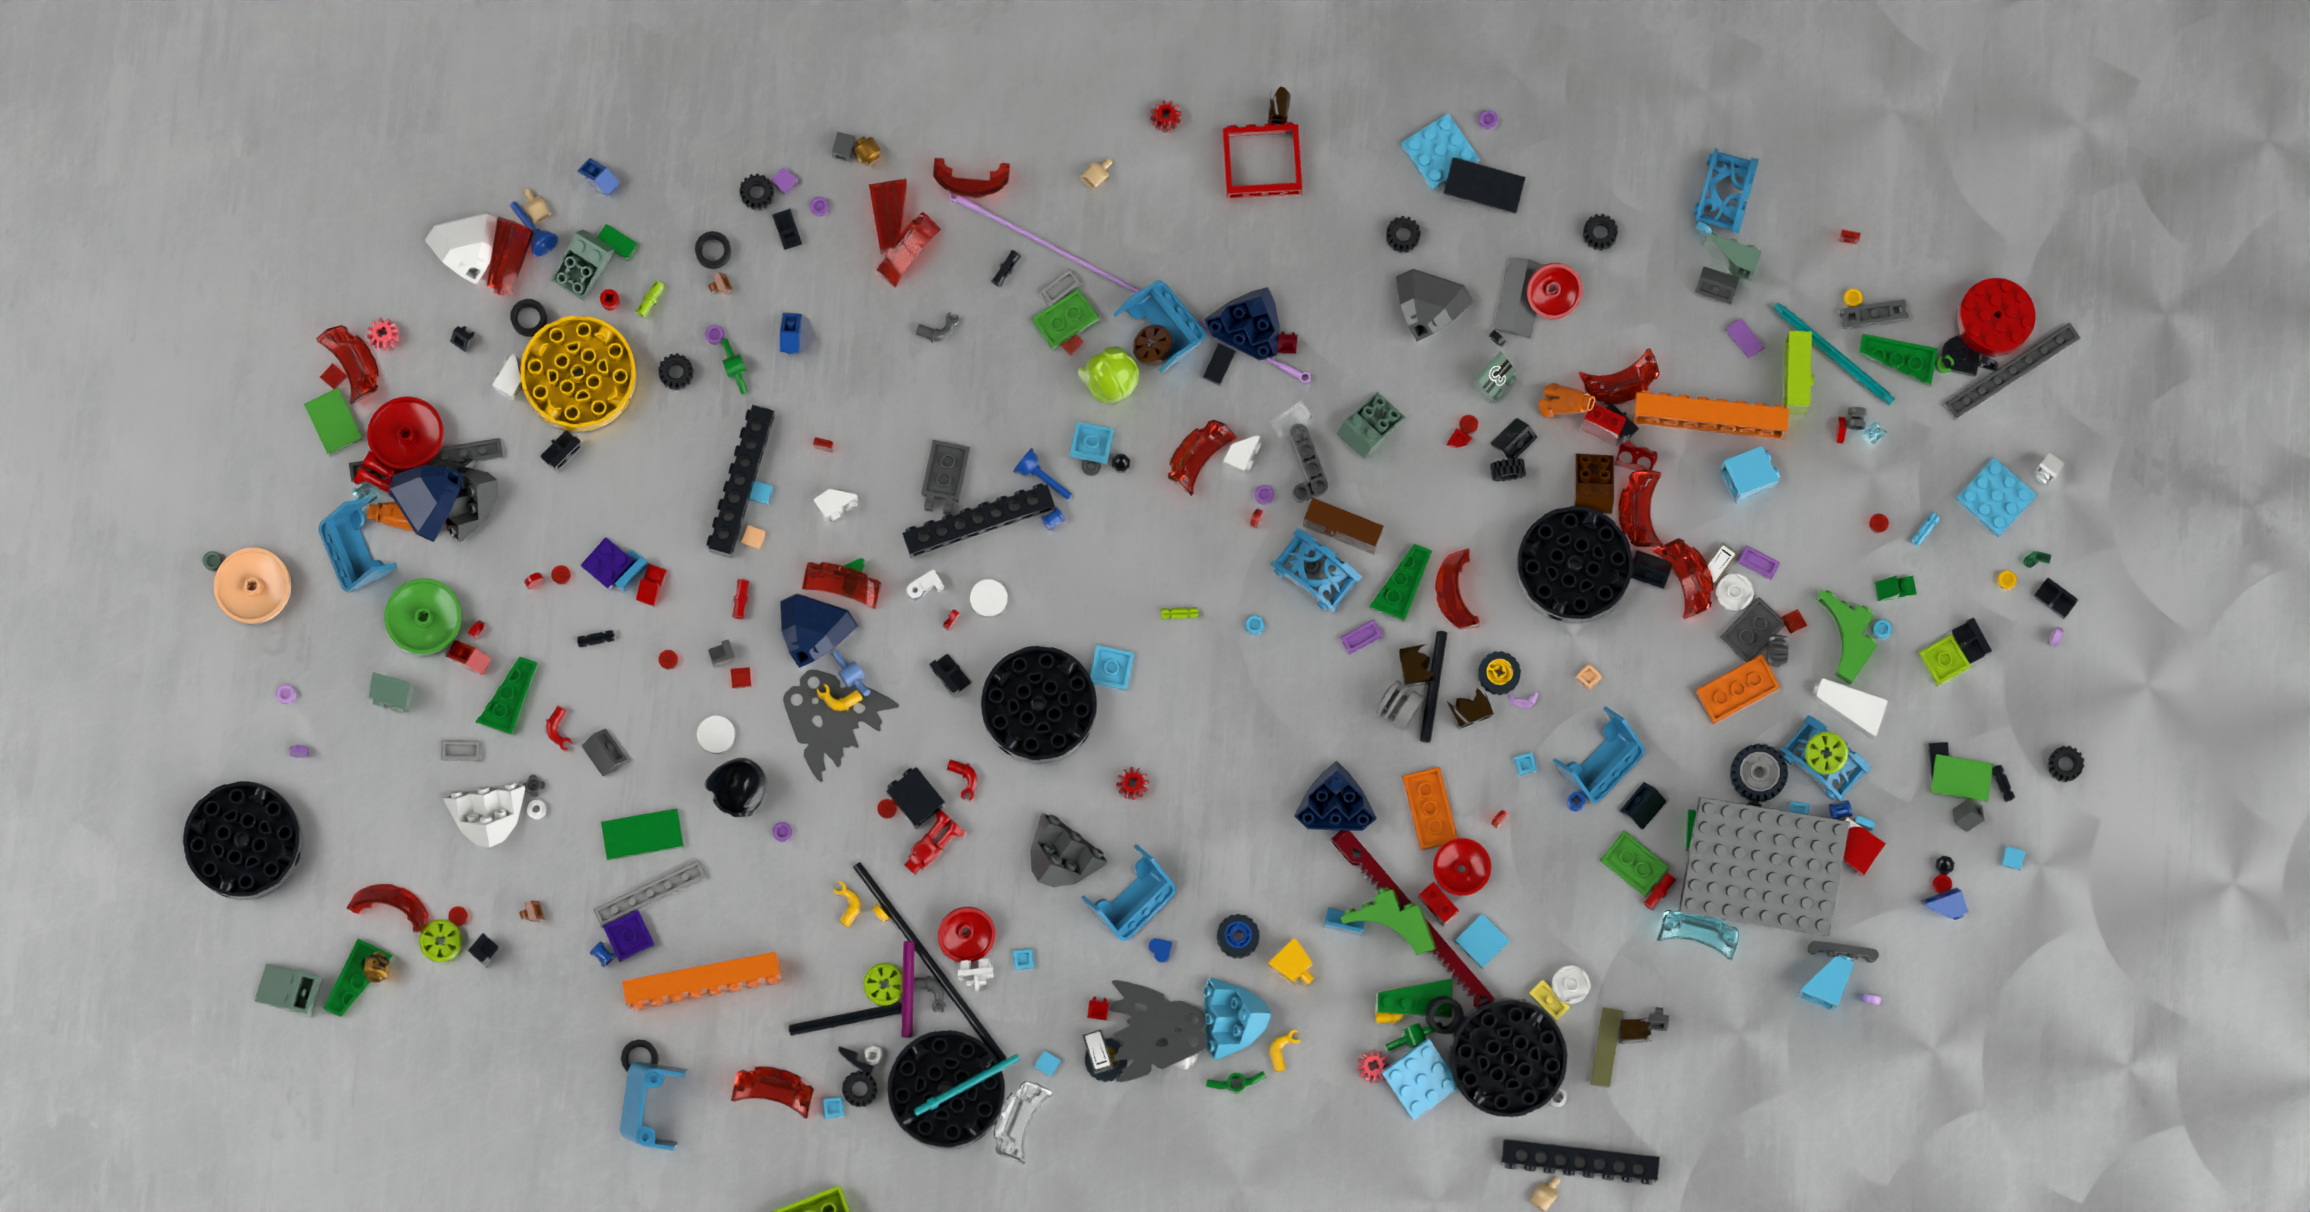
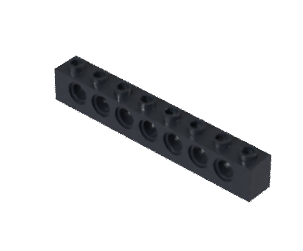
M752 405L751 410L748 409L746 412L745 420L747 423L745 427H742L739 436L742 440L740 446L736 445L734 451L736 459L734 463H731L728 472L731 476L729 481H725L723 487L725 495L723 499H720L717 510H720L719 515L714 517L712 523L714 531L707 539L706 546H709L708 549L711 553L729 558L733 556L752 487L756 480L775 418L774 410ZM756 423L762 425L761 429L758 431H754L751 429L752 426ZM750 441L756 443V446L752 449L746 447V444ZM749 459L751 463L749 466L743 467L740 465L741 461ZM738 477L745 478V482L741 485L736 484L735 480ZM738 495L740 499L738 502L733 503L730 501V497ZM727 513L734 514V518L730 521L725 520L724 516ZM727 531L729 535L727 538L722 539L719 537V533Z
M1040 483L1034 485L1031 490H1019L1013 496H1001L992 503L983 502L978 505V508L972 510L965 508L960 511V514L954 516L948 514L941 517L942 520L936 522L930 520L923 523L924 526L918 528L916 526L909 527L902 534L909 556L912 558L1052 511L1055 508V504L1048 484L1043 485ZM1030 497H1035L1038 502L1035 505H1030L1027 500ZM1017 503L1020 508L1017 511H1012L1009 509V506ZM998 509L1002 514L999 517H993L991 512ZM980 515L984 519L981 523H975L973 518ZM961 521L965 523V527L957 529L955 524ZM939 528H946L947 533L945 535H938L937 530ZM921 534L929 536V539L925 542L920 541L918 538Z
M1504 1139L1502 1142L1500 1164L1505 1165L1504 1168L1516 1169V1166L1524 1167L1525 1171L1535 1172L1536 1169H1544L1543 1172L1555 1174V1171H1562L1563 1175L1574 1176L1575 1173H1579L1585 1178H1594V1175L1602 1176L1603 1180L1621 1178L1622 1182L1633 1183V1180H1640L1641 1184L1652 1185L1653 1182L1658 1180L1660 1157ZM1518 1151L1525 1152L1526 1160L1519 1161L1516 1158V1153ZM1536 1154H1544L1546 1161L1538 1163L1535 1158ZM1558 1155L1563 1156L1565 1164H1556L1555 1157ZM1582 1158L1585 1161V1166L1582 1168L1577 1167L1574 1163L1575 1159ZM1596 1160L1603 1161L1604 1169H1596L1594 1162ZM1614 1163H1622L1624 1170L1622 1172L1615 1171ZM1636 1164L1641 1165L1643 1173L1636 1174L1633 1171V1166Z

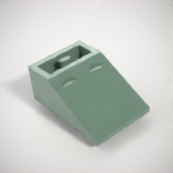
M584 229L576 232L551 281L584 300L608 264L615 248Z
M1707 233L1703 247L1732 276L1751 282L1761 251L1754 245L1745 246L1740 244L1738 240H1727L1722 238L1720 234Z
M1377 392L1344 421L1336 434L1365 459L1405 419V416Z
M266 964L255 1001L311 1017L322 979L301 971Z

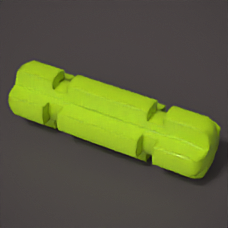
M1187 607L1171 608V610L1169 608H1162L1161 619H1169L1170 617L1172 619L1197 618L1198 608L1190 607V609H1187Z

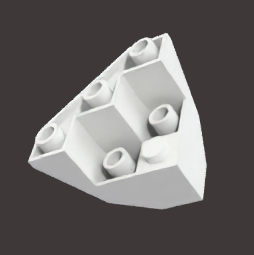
M486 212L435 224L425 241L445 265L459 276L477 284L486 271L497 248L504 221Z
M510 782L505 785L483 786L473 790H455L450 792L451 795L443 797V800L462 834L477 846L492 847L504 842L517 825L525 786L517 785L516 782Z

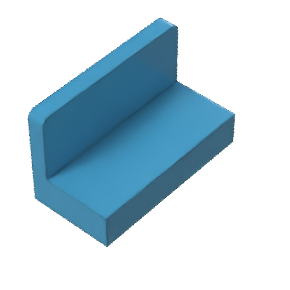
M631 550L627 555L635 563L615 583V586L621 592L648 567V562L634 550Z
M1328 908L1324 928L1362 936L1365 921L1342 924L1340 917L1344 916V911Z

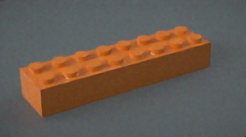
M1646 390L1636 393L1632 412V422L1634 424L1781 440L1784 439L1787 433L1789 409L1783 405L1769 407L1764 403L1750 405L1745 401H1735V403H1732L1726 399H1716V401L1709 400L1707 397H1697V399H1694L1688 395H1678L1676 397L1664 392L1657 395Z
M776 952L624 980L622 985L626 1005L629 1009L632 1008L633 1011L644 1009V1006L647 1005L659 1007L664 1005L663 1002L680 1003L683 1002V998L689 997L690 1000L702 998L704 994L717 996L721 994V991L728 990L729 993L740 991L741 987L748 986V989L760 987L759 984L762 983L775 985L779 983L778 980H782L778 955Z

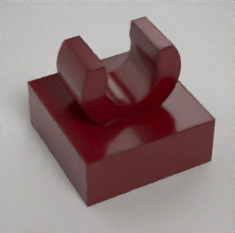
M1282 331L1278 335L1277 353L1296 354L1298 335H1295L1294 332L1291 335L1284 334Z

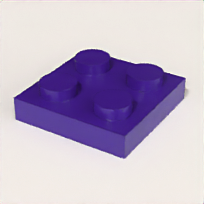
M605 537L580 566L610 591L635 561Z
M639 910L603 926L619 962L655 946Z

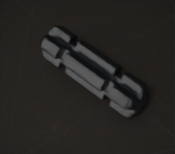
M613 630L605 631V633L589 634L587 637H577L579 647L615 640Z
M2002 765L1994 766L1992 772L1996 776L1995 779L2001 793H2003L2002 796L2005 802L2014 800L2015 795L2010 790L2011 786L2006 774L2003 773Z

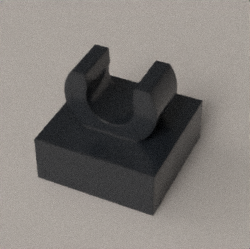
M457 326L453 330L450 342L466 352L470 348L475 332L470 334L466 331V326L462 328Z

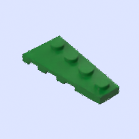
M1862 334L1859 354L1931 386L1938 348Z
M1414 544L1369 608L1404 622L1432 550Z
M519 657L475 723L513 735L538 667V662Z
M357 939L323 1009L341 1017L371 982L363 974L366 957L374 954V952H381L390 960L393 955Z
M1452 978L1376 993L1375 1013L1425 1016L1426 1007L1432 999L1438 996L1452 998ZM1449 1004L1440 1005L1436 1009L1434 1017H1452V1006Z

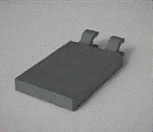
M933 440L921 496H926L925 511L932 512L934 498L945 500L943 514L946 515L951 514L953 502L959 503L970 447Z

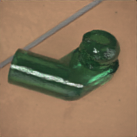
M2033 551L2024 558L2023 563L2027 568L2034 567L2038 562L2049 564L2051 554Z

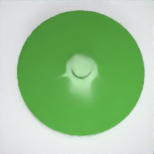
M421 578L408 581L393 592L385 608L384 621L389 636L398 647L411 654L430 655L442 651L454 641L461 628L462 610L456 595L449 587L433 579Z

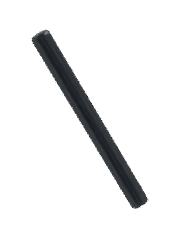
M1445 631L1436 632L1431 671L1434 674L1429 677V681L1435 682L1428 684L1420 741L1423 743H1430L1432 739L1448 633Z
M899 1002L791 1024L788 1026L789 1034L793 1036L901 1014L902 1003Z

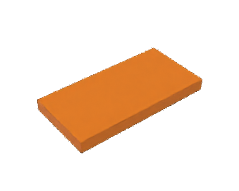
M1760 654L1695 689V692L1712 724H1715L1781 687L1764 655Z
M1440 767L1403 775L1402 779L1420 850L1443 846L1448 841L1457 839Z

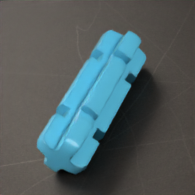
M1932 512L1927 518L1928 520L1917 531V534L1913 536L1911 542L1914 545L1920 546L1923 538L1927 537L1934 525L1940 520L1936 513Z

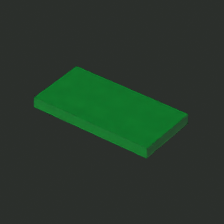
M677 808L601 822L607 860L684 847Z

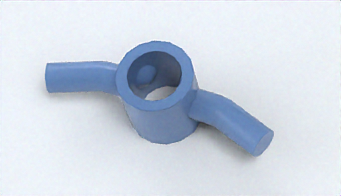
M838 650L833 652L831 655L842 668L838 674L848 688L855 685L864 696H868L870 690L861 681L865 676L858 664L853 661L848 665Z

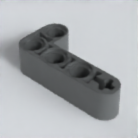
M1300 423L1296 424L1290 431V438L1306 482L1295 486L1292 497L1296 502L1302 503L1325 494L1328 489V482L1307 427ZM1296 429H1298L1299 431H1303L1301 435L1302 441H1304L1305 439L1307 441L1302 442L1299 445L1297 444L1300 442L1299 435H1295ZM1306 446L1310 449L1311 453L1305 456L1301 453L1300 449ZM1314 464L1317 467V472L1310 473L1307 470V466ZM1321 482L1324 485V490H1315L1314 483ZM1300 488L1304 489L1306 491V497H1298L1296 494V490Z

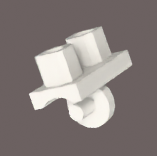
M989 958L979 959V968L976 969L971 968L970 960L960 961V970H958L959 981H967V986H975V991H979V985H986V979L994 978L993 967L990 965Z

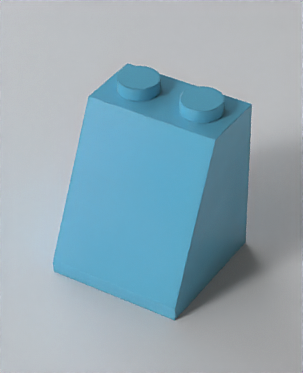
M1762 446L1726 459L1721 464L1719 470L1736 503L1776 485L1779 481L1780 474L1777 468L1772 466L1769 452L1767 450L1764 451Z
M1844 955L1834 957L1798 992L1797 997L1833 1011L1839 1004L1854 963L1851 962L1849 957Z

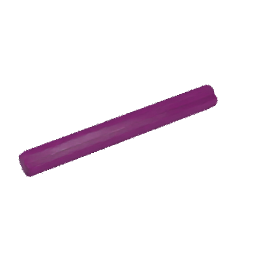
M913 941L903 942L901 1037L911 1038L913 1036L915 943Z

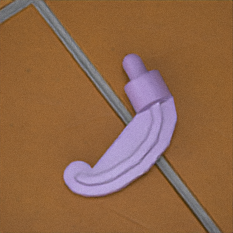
M1535 692L1533 696L1531 695L1528 700L1515 699V696L1510 694L1509 700L1517 707L1530 708L1537 701L1538 692Z

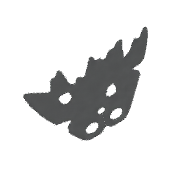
M819 670L807 671L800 678V686H792L783 697L784 706L797 741L802 744H808L804 750V758L810 770L820 782L823 781L821 772L826 770L823 761L824 753L839 767L843 757V747L849 748L854 746L858 748L853 729L859 728L858 722L863 721L875 730L881 731L880 725L882 720L877 712L898 708L899 704L871 688H868L870 690L868 696H864L855 685L849 688L847 686L841 688L840 680L835 675ZM817 677L820 681L817 687L819 691L826 693L823 685L826 684L829 686L830 695L835 699L840 697L843 699L855 690H858L863 699L858 703L864 705L866 709L862 713L855 712L853 706L849 708V711L833 710L827 706L823 699L818 697L817 688H810L807 682L809 678ZM794 694H800L803 698V702L798 706L791 703V697ZM818 698L819 702L813 704L812 699ZM815 715L820 716L823 724L820 728L812 722V718Z
M1112 981V984L1124 999L1113 1002L1108 1010L1129 1014L1131 1017L1127 1020L1130 1025L1129 1027L1113 1034L1124 1043L1118 1049V1054L1114 1056V1061L1135 1059L1130 1066L1121 1070L1123 1075L1118 1077L1116 1082H1125L1146 1076L1152 1071V1064L1160 1069H1164L1201 1052L1205 1048L1206 1036L1200 1031L1205 1026V1014L1202 1010L1183 1001H1173L1170 1005H1167L1164 995L1158 991L1130 982ZM1135 1003L1145 1004L1147 1009L1144 1012H1137L1135 1010ZM1187 1015H1197L1198 1022L1194 1025L1188 1024L1186 1022ZM1175 1028H1181V1033H1176ZM1189 1036H1196L1199 1039V1044L1195 1047H1190L1187 1044V1038ZM1161 1038L1168 1040V1045L1164 1047L1156 1046L1155 1043Z

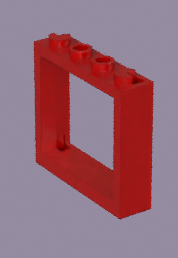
M1285 122L1283 125L1266 123L1264 126L1248 124L1245 127L1229 125L1223 128L1226 199L1302 195L1298 124L1293 122ZM1293 133L1296 183L1232 186L1229 137Z

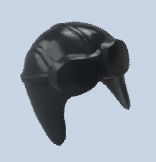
M736 758L718 766L706 779L705 787L713 793V802L719 810L730 814L732 817H750L766 796L767 780L763 770L757 763L747 758Z

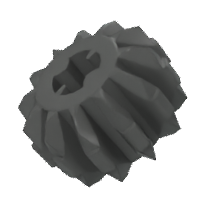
M1776 634L1769 637L1767 662L1769 666H1786L1789 651L1787 636Z

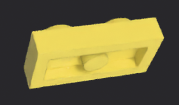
M1544 980L1529 992V995L1555 1021L1570 1008L1568 1004L1562 1003L1555 997L1552 988Z

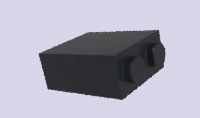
M915 767L914 769L909 768L902 774L903 778L898 782L897 780L892 781L887 786L888 790H886V793L912 826L917 829L945 807L946 804L919 769Z

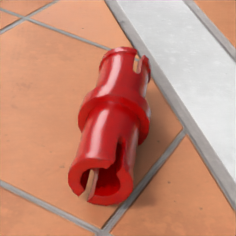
M737 580L736 595L733 596V601L735 602L732 618L744 619L745 606L749 599L747 597L748 580Z
M1666 873L1660 883L1653 887V892L1643 904L1653 911L1659 901L1666 897V892L1676 879L1671 874Z

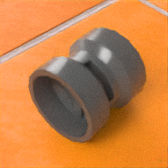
M1849 407V420H1847L1846 427L1853 430L1865 429L1866 422L1864 417L1867 415V409Z

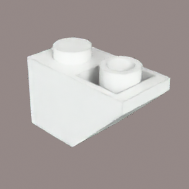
M512 353L510 357H506L503 361L501 372L496 373L493 377L492 386L494 390L514 401L522 388L518 360L516 355Z
M1256 435L1231 444L1223 461V466L1244 475L1245 471H1249L1254 461L1251 458L1253 454H1257L1261 447V443H1259L1260 437Z
M2049 452L2033 475L2036 476L2035 478L2041 484L2046 483L2049 486L2065 463Z
M828 489L813 499L815 506L826 522L836 520L841 516V512L846 509L848 511L853 509L857 505L856 502L859 501L854 493Z

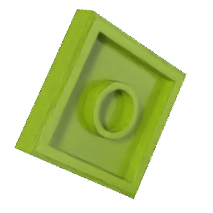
M1952 634L1918 653L1937 687L1971 668Z

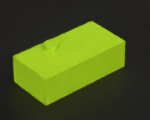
M1789 331L1785 338L1783 406L1789 409V414L1806 415L1810 407L1811 386H1814V375H1811L1812 332Z
M838 1185L772 1212H850L842 1188Z

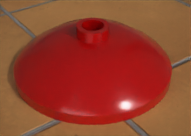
M1549 263L1537 269L1530 277L1526 289L1527 300L1531 308L1538 315L1548 319H1559L1572 313L1579 305L1583 294V286L1579 275L1574 269L1562 263ZM1551 285H1554L1553 290H1549Z
M1457 838L1448 841L1438 850L1433 862V872L1436 881L1445 891L1456 896H1468L1480 891L1488 882L1491 874V860L1484 847L1476 841L1467 838ZM1463 866L1465 871L1459 872L1458 867Z
M960 907L948 913L941 921L937 935L938 943L943 953L950 959L957 962L964 960L974 962L983 958L993 947L996 937L995 926L992 919L983 910L975 907ZM963 928H968L967 932L961 931Z

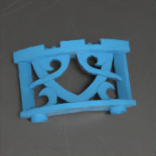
M1716 148L1713 154L1709 153L1707 165H1710L1702 197L1700 204L1696 203L1693 214L1696 215L1695 221L1732 230L1731 232L1739 234L1747 201H1744V199L1748 200L1759 159L1753 157L1751 160L1718 152ZM1717 162L1723 164V167L1719 168ZM1714 170L1717 173V175L1710 179L1712 171ZM1735 175H1737V179L1742 178L1743 182H1737ZM1731 176L1732 184L1738 190H1741L1742 194H1732L1723 203L1716 191L1715 184ZM1707 189H1709L1712 198L1705 199ZM1731 200L1737 202L1736 206H1732L1731 203L1729 208L1726 206ZM1710 205L1712 207L1709 213H1713L1716 208L1719 209L1716 218L1703 214L1705 206ZM1722 214H1724L1728 219H1730L1733 222L1722 220L1719 218Z
M1297 528L1293 533L1295 537L1277 560L1271 562L1270 565L1275 569L1273 572L1280 578L1286 577L1318 601L1317 605L1322 610L1326 611L1328 609L1334 612L1340 600L1355 582L1358 583L1362 576L1346 561L1343 562L1340 558H1337V554L1324 544L1321 546L1314 537ZM1300 546L1299 551H1298V554H1297V553H1294V552L1297 550V548ZM1309 551L1315 552L1314 557H1306L1304 554L1309 556ZM1291 556L1297 558V561L1291 560L1288 562V564L1293 565L1291 569L1283 567ZM1324 557L1326 559L1324 573L1327 579H1307L1304 561L1315 562ZM1334 566L1336 568V571H1331L1333 577L1330 575L1328 571V567ZM1298 571L1299 577L1294 575V573ZM1347 577V579L1344 581V583H1343V584L1341 585V587L1339 588V586L1337 585V583L1340 582V581H1342V580H1344V579ZM1330 585H1333L1337 592L1328 601L1323 596V592L1328 591L1331 595ZM1312 587H1319L1318 592Z
M1808 715L1804 720L1805 724L1780 751L1783 753L1787 763L1790 765L1792 763L1821 785L1825 789L1827 797L1831 800L1837 799L1842 802L1843 796L1864 772H1869L1871 766L1859 753L1853 752L1848 748V760L1841 770L1833 774H1821L1814 771L1804 762L1806 760L1805 747L1798 749L1802 751L1801 756L1792 753L1800 743L1807 745L1814 735L1820 732H1829L1826 729L1827 726ZM1811 731L1808 741L1804 740L1807 734ZM1854 768H1856V769L1851 773V775L1848 777L1847 774H1846V772H1849V771L1853 770ZM1841 774L1845 782L1836 790L1832 785V781L1836 780L1839 784V775ZM1821 775L1828 776L1827 781Z

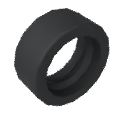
M715 231L702 234L695 244L697 260L701 265L709 269L721 268L727 264L731 256V247L726 236ZM708 240H718L724 246V254L720 259L711 261L703 256L702 247Z
M524 299L513 306L510 320L518 334L533 337L541 328L547 325V314L540 302L534 299ZM526 307H532L540 314V321L533 328H524L518 322L519 312Z
M1438 996L1432 999L1425 1010L1427 1025L1440 1034L1453 1033L1458 1023L1464 1017L1462 1006L1448 996ZM1442 1004L1451 1005L1455 1011L1453 1021L1447 1026H1440L1434 1020L1435 1011Z
M637 1039L629 1042L624 1047L621 1053V1062L627 1073L631 1066L628 1061L629 1054L637 1047L647 1049L651 1054L650 1063L658 1064L659 1056L651 1043L646 1040Z

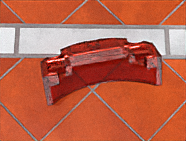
M934 158L933 178L951 194L963 198H982L1000 191L1009 183L1010 164L1000 163L998 170L990 171V180L953 177V168H948L945 165L944 158Z
M921 212L915 220L913 219L892 244L884 260L877 268V275L893 287H896L913 260L927 243L940 232L941 228L926 213Z
M339 325L326 329L316 338L317 342L325 346L336 356L345 369L350 383L351 397L349 402L351 405L377 391L378 385L376 380L379 376L376 360L369 347L358 335L353 336L348 332L347 327Z
M1648 348L1634 364L1620 372L1609 375H1591L1581 371L1578 374L1585 393L1594 396L1596 401H1601L1604 404H1621L1635 399L1637 392L1647 391L1649 389L1648 386L1654 379L1658 378L1660 372L1656 358L1651 349Z
M1214 419L1208 421L1203 429L1196 428L1175 450L1169 463L1172 468L1171 472L1168 473V479L1192 496L1194 494L1196 478L1204 464L1221 447L1237 438L1236 435L1226 424Z
M1651 469L1632 472L1629 476L1630 482L1626 489H1622L1619 500V521L1622 531L1631 540L1630 543L1636 547H1663V543L1659 540L1653 529L1650 513L1653 492L1661 477V472Z
M1680 538L1653 549L1654 553L1661 556L1672 566L1681 582L1685 603L1683 618L1687 619L1709 609L1712 604L1710 601L1711 591L1714 590L1713 579L1706 561L1695 547L1691 548L1685 544L1684 540Z
M1469 548L1449 554L1441 564L1435 582L1438 606L1444 617L1459 630L1478 628L1480 624L1478 616H1474L1465 606L1459 590V573L1462 572L1463 565L1470 562Z
M808 562L802 589L842 595L876 609L882 584L879 580L869 578L867 574L852 568L821 562V564Z
M377 884L363 888L354 894L347 906L349 912L357 915L364 908L371 909L373 903L393 906L408 916L407 920L412 922L413 931L417 933H422L429 919V914L419 898L407 889L392 884Z
M754 1067V1071H738L731 1101L735 1102L752 1098L772 1100L794 1109L803 1118L807 1119L814 1089L811 1085H805L801 1082V1077L787 1070L774 1067Z

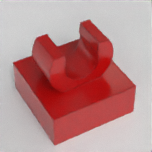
M1094 996L1092 1000H1089L1087 1018L1106 1021L1109 1005L1107 999L1104 998L1103 1002L1096 1001Z

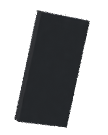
M1453 157L1443 194L1516 214L1526 177Z

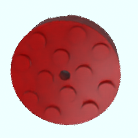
M1989 278L1976 283L1967 291L1958 306L1956 320L1959 335L1969 348L1979 352L1981 355L1995 357L2012 354L2026 342L2033 331L2036 312L2032 299L2020 285L2003 278Z

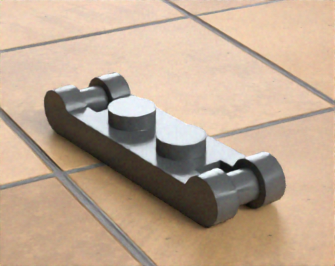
M1906 300L1840 309L1839 315L1843 321L1841 323L1842 329L1908 320L1909 315L1905 309L1907 306ZM1893 308H1898L1897 314H1894ZM1854 314L1855 320H1850L1849 315Z
M1812 941L1807 947V951L1811 955L1823 952L1827 953L1829 957L1844 955L1851 960H1858V957L1865 958L1869 963L1875 962L1879 957L1876 949Z

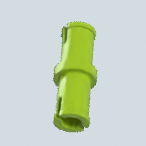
M655 280L648 293L643 295L644 299L635 313L640 317L646 318L652 306L656 305L657 298L665 288V285Z

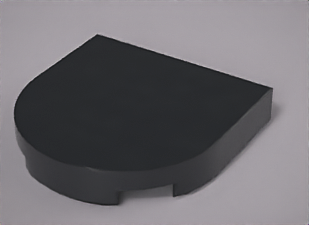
M1960 335L1949 339L1941 351L1942 361H1944L1943 363L1948 369L1949 367L1954 373L1976 377L1980 353L1969 348ZM1946 355L1953 359L1954 365H1951V361L1945 358Z

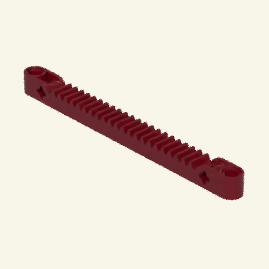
M1340 830L1330 839L1351 865L1362 866L1360 872H1367L1365 878H1372L1370 884H1377L1376 891L1387 887L1389 890L1394 889L1401 910H1404L1403 906L1412 903L1351 831ZM1353 851L1356 853L1360 852V858H1353ZM1426 919L1436 949L1432 950L1431 955L1438 954L1436 961L1443 960L1441 966H1448L1446 972H1453L1451 978H1458L1456 984L1463 983L1461 990H1469L1467 997L1474 996V1008L1480 1005V998H1486L1488 1001L1495 999Z

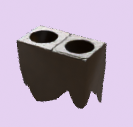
M1280 86L1272 99L1270 96L1268 123L1283 125V123L1287 122L1291 95L1285 87Z
M1428 643L1399 650L1404 684L1408 687L1435 682L1427 679L1434 674L1432 671H1426L1430 663V657L1418 652L1421 647L1428 645Z
M1478 688L1473 701L1466 698H1457L1455 706L1447 701L1458 730L1491 718L1494 715L1487 695L1485 697Z
M1644 1019L1621 1020L1622 1044L1650 1042L1651 1040L1647 1039L1651 1035V1030L1647 1029V1027L1652 1023L1641 1021Z

